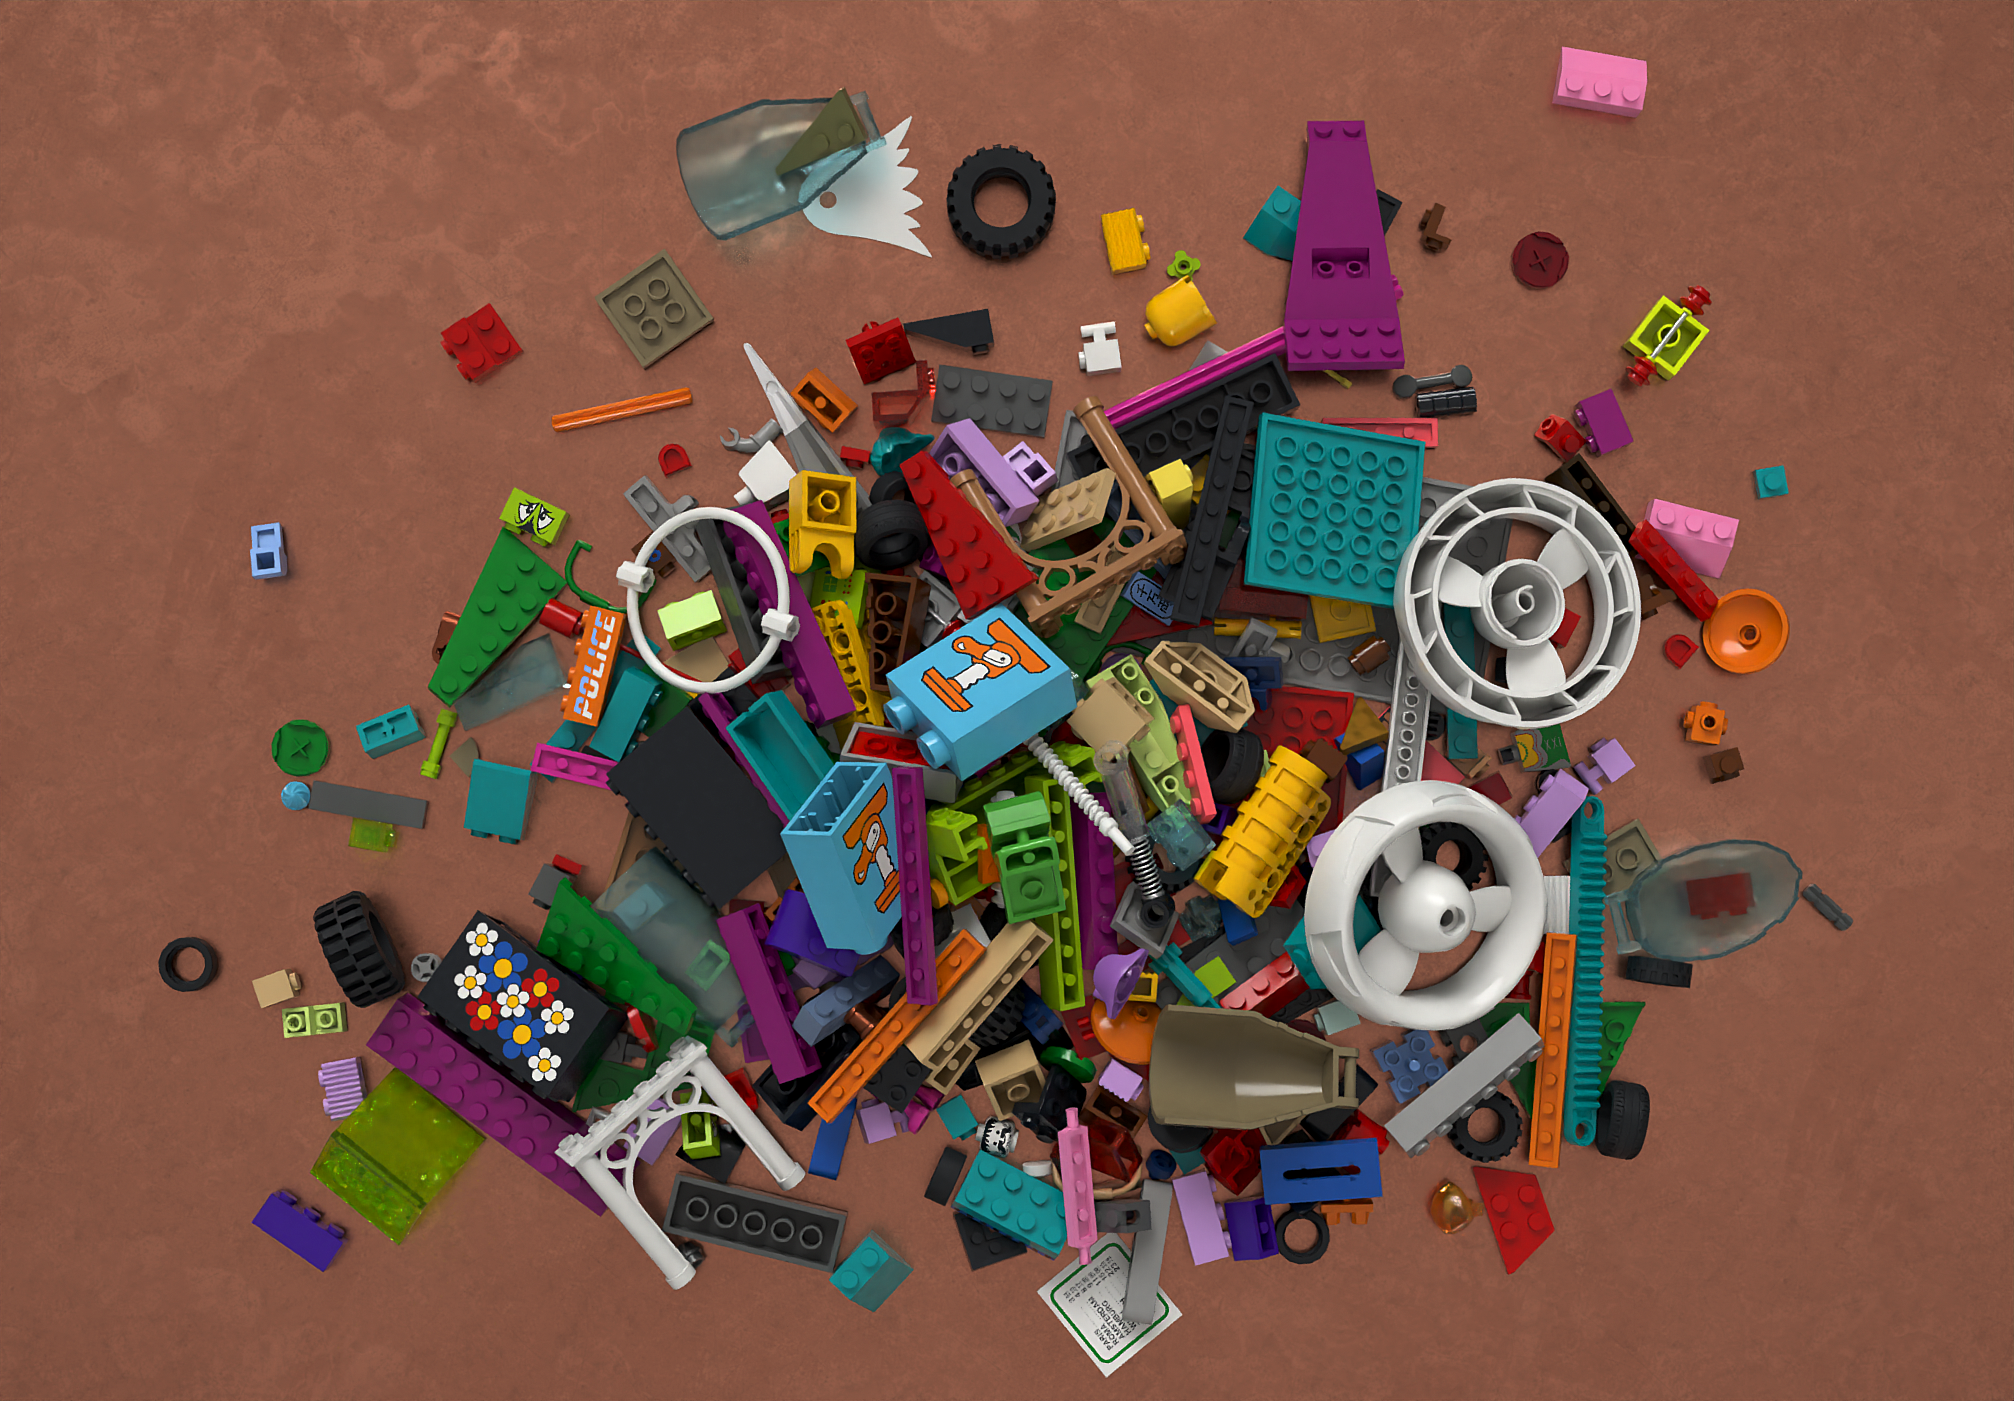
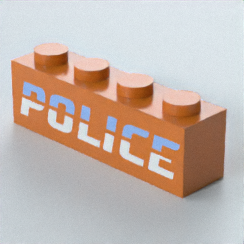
M591 605L589 611H584L581 621V627L585 628L582 639H577L574 655L578 656L576 666H571L567 683L571 684L569 695L563 696L560 711L564 712L563 719L595 727L599 726L603 718L627 614Z

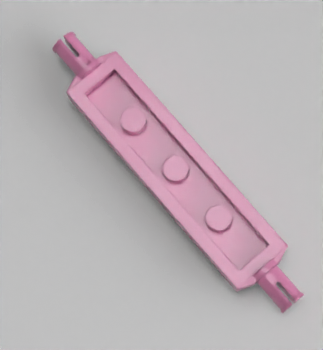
M1068 1108L1065 1110L1067 1126L1058 1132L1068 1246L1079 1249V1264L1088 1265L1092 1263L1090 1246L1098 1240L1088 1127L1079 1125L1078 1108Z

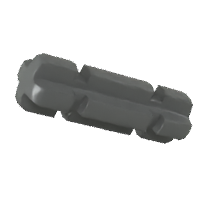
M1810 884L1804 890L1803 896L1808 901L1814 902V906L1830 921H1835L1834 925L1841 931L1847 930L1852 925L1853 919L1847 913H1842L1843 909L1829 896L1822 894V890L1816 884Z

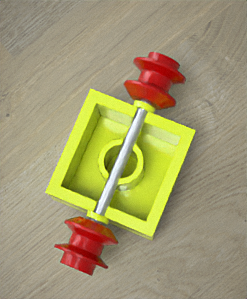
M1696 285V287L1688 286L1687 289L1690 295L1679 298L1682 309L1663 295L1631 334L1623 347L1635 355L1633 358L1636 363L1634 368L1626 367V371L1629 373L1627 378L1639 387L1642 384L1649 386V375H1657L1658 373L1669 381L1687 361L1710 331L1692 317V315L1704 314L1701 308L1704 304H1712V301L1709 299L1711 295L1705 288Z

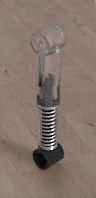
M1110 740L1105 742L1095 753L1093 759L1094 766L1101 773L1114 819L1118 823V829L1135 847L1134 852L1130 854L1132 856L1130 860H1134L1132 865H1135L1133 870H1137L1135 875H1138L1137 880H1140L1138 885H1141L1139 889L1143 890L1141 892L1143 897L1141 899L1143 905L1141 919L1148 927L1153 929L1165 926L1174 914L1175 902L1162 888L1161 879L1158 878V869L1155 868V860L1152 858V850L1149 849V840L1146 838L1150 835L1128 764V749L1122 742ZM1105 753H1113L1117 758V763L1109 762L1106 759ZM1152 906H1160L1164 911V915L1156 914Z

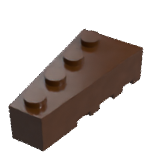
M865 572V583L868 584L866 608L869 609L870 625H867V631L871 645V651L869 652L870 690L883 696L891 697L886 674L919 654L931 585L916 577Z

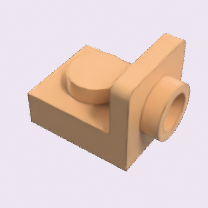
M1478 748L1477 759H1451L1448 761L1467 779H1472L1474 776L1479 779L1490 768L1487 762L1491 757L1488 754H1484Z

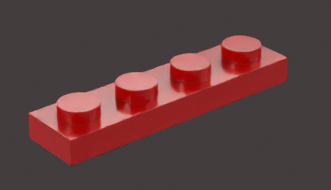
M1647 519L1639 522L1628 542L1701 622L1710 619L1719 599Z

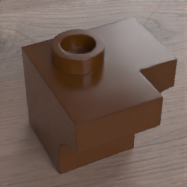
M1650 573L1637 578L1642 620L1658 614L1657 607L1677 599L1672 589H1661L1656 586Z

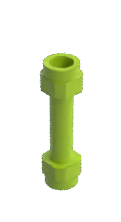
M441 708L436 721L439 723L428 760L423 761L421 775L437 779L441 769V765L438 764L450 727L455 726L458 713Z

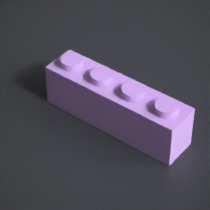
M969 418L946 425L929 454L949 475L948 479L950 480L954 475L963 470L972 469L1005 527L1027 520L1039 503V499L975 423Z

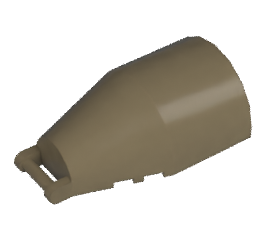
M1168 1004L1158 1016L1151 1045L1149 1064L1151 1111L1155 1122L1161 1125L1249 1131L1329 1108L1357 1109L1359 1108V1099L1356 1098V1059L1359 1058V1049L1336 1046L1308 1033L1292 1029L1282 1022L1268 1019L1256 1011ZM1339 1058L1344 1059V1097H1338Z

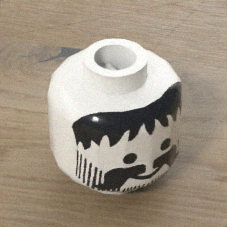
M990 1116L986 1119L985 1125L979 1123L975 1140L980 1141V1150L990 1155L1004 1158L1009 1152L1014 1153L1019 1130L1015 1129L1014 1122L1005 1119L999 1122L997 1117Z

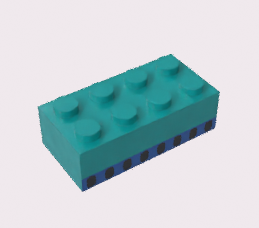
M979 1150L950 1207L1054 1261L1059 1256L1067 1239L1063 1192Z

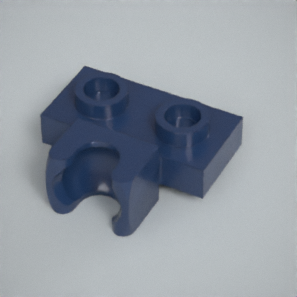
M1225 657L1223 661L1247 678L1251 697L1259 701L1260 709L1263 711L1267 710L1272 704L1271 688H1282L1284 685L1281 657Z

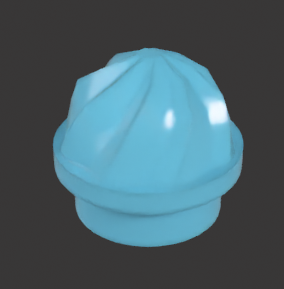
M290 782L282 790V802L291 810H301L310 802V790L302 782Z

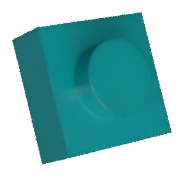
M1784 465L1753 471L1758 499L1789 494Z

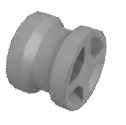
M423 953L416 956L411 964L412 975L418 981L428 982L442 962L441 958L433 953Z

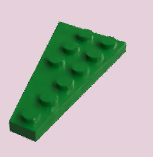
M504 526L428 685V690L449 708L544 610L548 601L551 598L555 599L568 583Z

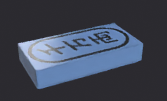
M1139 571L1132 574L1131 579L1120 596L1165 625L1170 626L1173 621L1170 618L1174 605L1158 599L1162 586Z

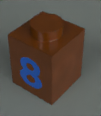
M653 531L631 549L636 557ZM661 541L651 554L645 567L653 569L655 579L659 575L664 578L675 569L673 564L677 560Z

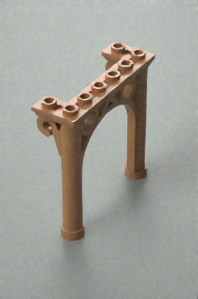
M1091 396L1082 400L1075 406L1073 412L1108 468L1116 473L1115 479L1122 493V508L1119 519L1111 533L1091 551L1078 557L1061 561L1042 560L1025 553L1010 536L972 469L963 470L950 479L957 489H961L970 504L973 507H977L1001 534L1007 546L1023 559L1022 563L1025 566L1027 564L1043 570L1039 577V584L1035 581L1016 593L1029 615L1027 619L1035 635L1041 638H1049L1059 631V627L1063 626L1060 616L1063 614L1070 615L1076 612L1081 607L1080 604L1089 599L1095 600L1106 593V589L1115 584H1124L1131 579L1132 574L1140 569L1147 570L1153 567L1159 558L1164 566L1169 563L1176 564L1185 558L1188 549L1184 533L1181 529L1177 530L1176 526L1171 522L1103 411L1104 406L1098 396ZM1131 501L1144 523L1139 520H1128ZM1124 530H1141L1144 533V537L1140 543L1130 548L1123 547L1120 544V538ZM1114 545L1117 552L1124 557L1106 566L1108 557L1113 554L1111 548ZM1078 568L1079 572L1091 571L1094 574L1077 583V577L1073 569ZM1053 571L1065 572L1070 576V581L1065 587L1057 591H1051L1046 587V582Z

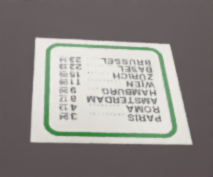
M1107 1233L1090 1247L1091 1264H1079L1080 1260L1078 1257L1037 1291L1106 1378L1183 1315L1158 1285L1151 1325L1122 1320L1131 1250L1117 1233Z

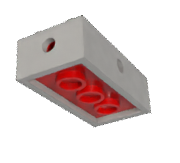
M855 722L840 754V762L887 763L891 776L892 768L923 767L925 798L937 800L938 802L955 803L963 781L946 764L937 769L928 764L918 748L916 742L918 736L912 731L902 735L894 728Z

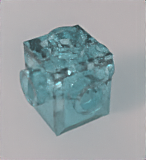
M1212 894L1203 899L1199 895L1185 903L1187 907L1178 918L1192 942L1202 937L1208 939L1220 932L1219 927L1223 923L1219 903L1214 900Z

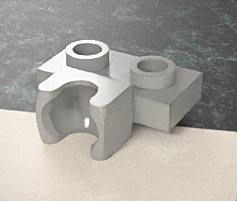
M1251 617L1229 657H1281L1282 662L1285 663L1289 659L1290 648L1274 640L1277 635V629Z

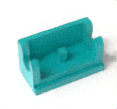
M410 704L356 726L364 751L372 759L426 738L424 730L418 723L419 717Z

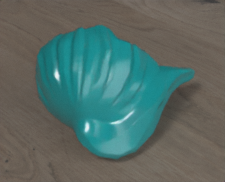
M900 427L884 428L873 445L870 455L871 464L879 476L892 471L902 472L900 464L920 452L935 437L932 434L911 433L909 430Z

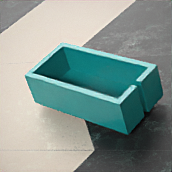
M781 690L766 693L748 708V712H743L730 723L726 730L789 821H791L834 764L785 693Z

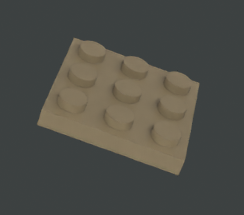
M665 249L594 297L644 369L714 321L710 312Z

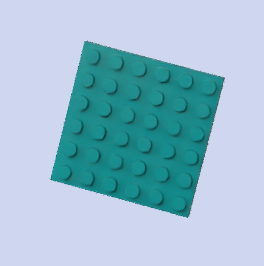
M1268 413L1260 414L1249 521L1251 529L1248 533L1244 584L1394 609V586L1398 568L1406 548L1418 534L1425 442Z

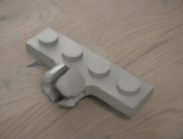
M644 475L623 493L653 532L667 520L680 513L692 510L699 504L691 495H683L675 503L671 504L647 475ZM699 520L678 527L662 540L663 544L694 582H699L711 571L703 545L696 535L697 529L695 525Z

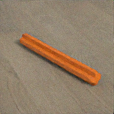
M686 387L564 413L552 417V426L556 432L681 406L690 404L692 402V395L690 389Z

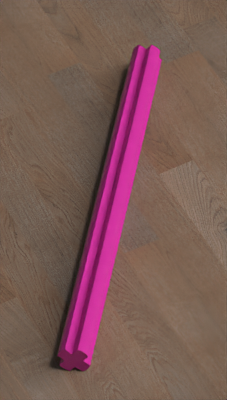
M1392 274L1395 298L1398 300L1404 294L1396 276ZM1283 326L1105 410L1104 413L1113 428L1118 429L1274 353L1276 356L1286 353Z

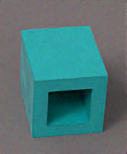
M962 1093L936 1108L953 1140L960 1137L963 1141L977 1132L974 1127L979 1125V1122Z

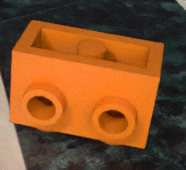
M818 368L808 372L790 393L799 406L811 412L816 417L818 423L832 433L858 407L853 400Z

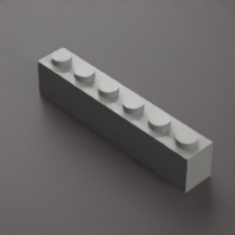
M1518 1013L1385 1124L1386 1130L1410 1158L1414 1155H1422L1429 1149V1143L1437 1136H1445L1453 1128L1452 1124L1457 1119L1469 1116L1475 1110L1474 1105L1482 1098L1485 1100L1496 1093L1498 1090L1497 1086L1505 1079L1507 1081L1513 1079L1520 1072L1519 1067L1527 1061L1532 1062L1537 1059L1543 1052L1542 1048L1545 1047L1542 1038Z

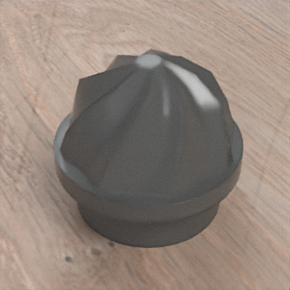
M686 1242L677 1247L679 1252L695 1269L703 1263L705 1258L701 1254L702 1249L697 1245Z

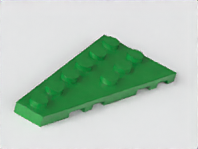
M564 877L558 884L536 950L680 1034L686 1035L690 1031L698 1008L673 983H667L657 973L658 968L651 961L647 964L637 954L639 949L607 918H601L590 907L592 903L585 896L581 898L571 888L573 884Z

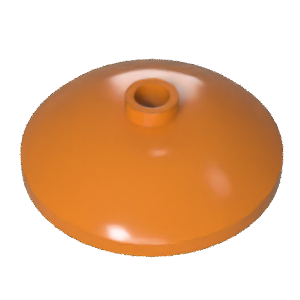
M1740 589L1730 592L1718 600L1710 619L1704 622L1703 642L1705 649L1717 665L1729 672L1751 674L1762 671L1781 656L1787 645L1790 633L1788 616L1783 606L1773 596L1764 591ZM1755 632V638L1748 640V634Z
M1097 999L1091 1011V1025L1101 1045L1118 1059L1138 1065L1150 1064L1154 1029L1162 1010L1156 1002L1127 1000L1116 1019H1110L1107 1016L1105 1002Z

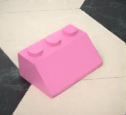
M1562 47L1552 103L1636 118L1643 110L1647 86V63L1643 60Z
M1658 499L1648 502L1644 520L1647 519L1695 573L1719 579L1732 550L1739 520ZM1639 553L1635 556L1637 559L1645 560Z

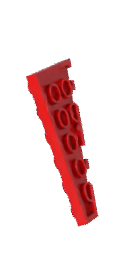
M920 451L900 464V468L915 503L922 514L928 533L965 619H974L1039 580L1038 576L1034 572L1029 571L1022 563L1023 559L1007 546L1001 534L978 508L970 504L961 489H957L948 479L949 475L927 451Z

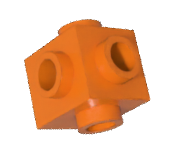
M1704 701L1700 702V706H1692L1690 711H1686L1683 726L1687 728L1685 741L1710 746L1719 745L1721 735H1725L1728 726V718H1724L1725 710L1717 709L1718 704Z

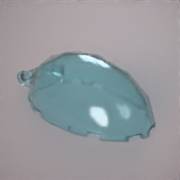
M1724 839L1683 846L1654 860L1635 877L1629 889L1604 897L1605 903L1609 905L1618 941L1617 953L1627 954L1644 949L1657 958L1678 962L1703 961L1726 956L1757 942L1767 934L1766 931L1777 923H1782L1800 898L1798 897L1799 881L1802 879L1803 872L1796 866L1788 852L1765 841ZM1625 901L1626 916L1635 939L1633 941L1629 940L1620 903Z

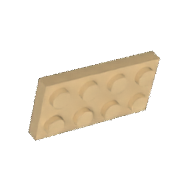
M1106 468L1037 497L1039 503L1029 516L1027 524L1022 530L1023 537L1020 547L1030 552L1101 523L1116 473Z

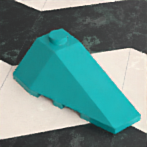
M1277 186L1261 208L1243 239L1266 255L1277 256L1293 262L1301 201L1280 186Z

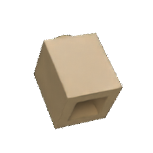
M284 969L252 981L261 1008L270 1007L300 996L298 990L301 989V982L297 973H292L291 969Z

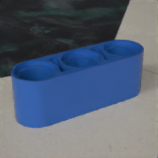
M853 1098L832 1123H827L822 1118L808 1174L837 1180L858 1099Z

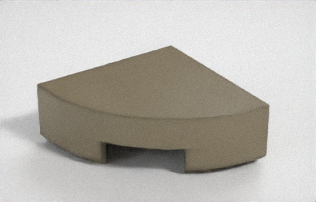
M472 737L449 756L469 778L472 774L474 759L479 760L478 746Z

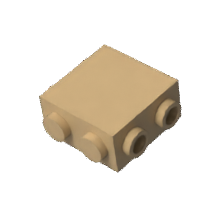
M1115 677L1106 681L1100 679L1089 690L1092 695L1086 701L1081 699L1077 702V708L1071 711L1073 715L1067 722L1071 725V731L1076 737L1081 740L1084 739L1094 748L1099 760L1109 763L1114 759L1122 760L1132 750L1129 745L1135 739L1139 742L1150 732L1151 729L1148 725L1154 718Z

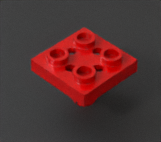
M898 317L881 325L871 321L872 329H869L866 323L862 327V333L845 340L863 384L916 362Z

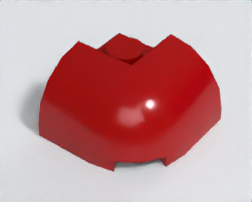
M1213 1128L1216 1135L1200 1151V1154L1206 1161L1204 1166L1219 1183L1238 1196L1261 1171L1258 1168L1261 1162L1259 1149L1260 1146H1265L1267 1143L1259 1128L1249 1131Z

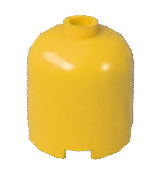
M1188 274L1154 296L1146 305L1145 314L1149 322L1144 326L1152 339L1158 337L1163 344L1168 346H1178L1217 324Z

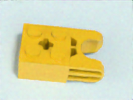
M801 470L789 480L790 571L796 574L805 572L812 564L814 551L823 553L829 560L832 576L838 579H847L854 568L856 477Z

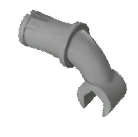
M771 418L754 436L750 434L749 439L741 438L734 428L728 429L735 440L727 442L721 435L720 439L724 448L729 451L737 450L739 452L751 453L758 452L769 440L772 442L784 431Z

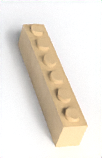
M1033 919L1013 924L1007 923L986 947L987 950L914 1030L904 1044L922 1064L939 1073L1054 939Z

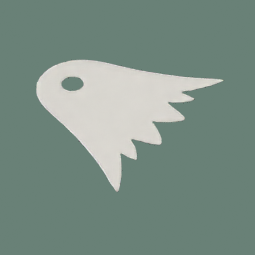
M912 116L875 142L821 167L807 179L801 194V205L805 216L814 226L828 233L882 241L932 257L925 245L908 230L918 228L920 224L904 214L923 204L919 197L902 190L914 180L918 170L897 166L909 152V148L897 150L909 128ZM824 192L835 194L837 201L832 208H824L820 204V196Z

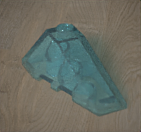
M547 633L522 644L454 704L465 731L571 686V684L567 683L568 676L550 634Z

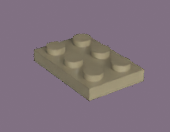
M1639 818L1607 835V839L1604 841L1607 851L1603 853V856L1607 859V862L1603 864V868L1606 870V874L1603 876L1606 886L1602 888V891L1606 894V897L1602 899V903L1604 905L1608 904L1668 869ZM1571 857L1562 862L1566 870L1568 871L1569 875L1571 869Z

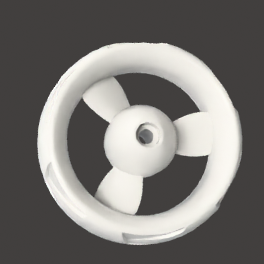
M1521 478L1493 480L1471 487L1446 501L1427 520L1420 532L1406 548L1398 568L1394 586L1393 605L1404 650L1414 667V674L1423 686L1446 707L1465 717L1481 722L1515 727L1517 729H1537L1563 723L1582 715L1602 701L1618 684L1633 657L1638 641L1641 621L1640 591L1636 573L1625 546L1610 524L1588 503L1567 490L1542 481ZM1510 518L1522 520L1541 527L1553 535L1537 562L1529 559H1513L1490 569L1483 576L1466 564L1448 556L1456 542L1469 529L1481 522L1493 519ZM1583 575H1586L1594 603L1593 633L1583 661L1574 673L1566 679L1561 660L1548 638L1557 631L1564 616L1565 599L1563 589L1577 582ZM1438 601L1454 606L1470 607L1471 619L1479 634L1496 646L1507 649L1506 680L1508 689L1494 685L1481 678L1457 655L1444 631Z
M1437 780L1415 781L1389 788L1362 803L1346 817L1328 839L1313 868L1308 884L1304 913L1305 935L1312 963L1327 989L1337 1000L1350 1010L1377 1024L1428 1031L1454 1029L1469 1024L1493 1010L1494 1006L1509 994L1523 977L1536 951L1539 949L1544 934L1548 907L1544 876L1533 850V845L1524 829L1508 812L1483 794L1462 785ZM1436 822H1454L1467 827L1479 838L1488 851L1495 870L1497 886L1485 887L1469 892L1463 880L1456 873L1434 862L1424 861L1418 827ZM1382 853L1386 864L1393 873L1385 881L1378 900L1379 919L1384 930L1375 935L1358 954L1353 930L1356 900L1366 874ZM1471 930L1488 932L1473 958L1456 974L1428 988L1404 991L1415 971L1419 953L1451 950L1460 945L1468 937Z

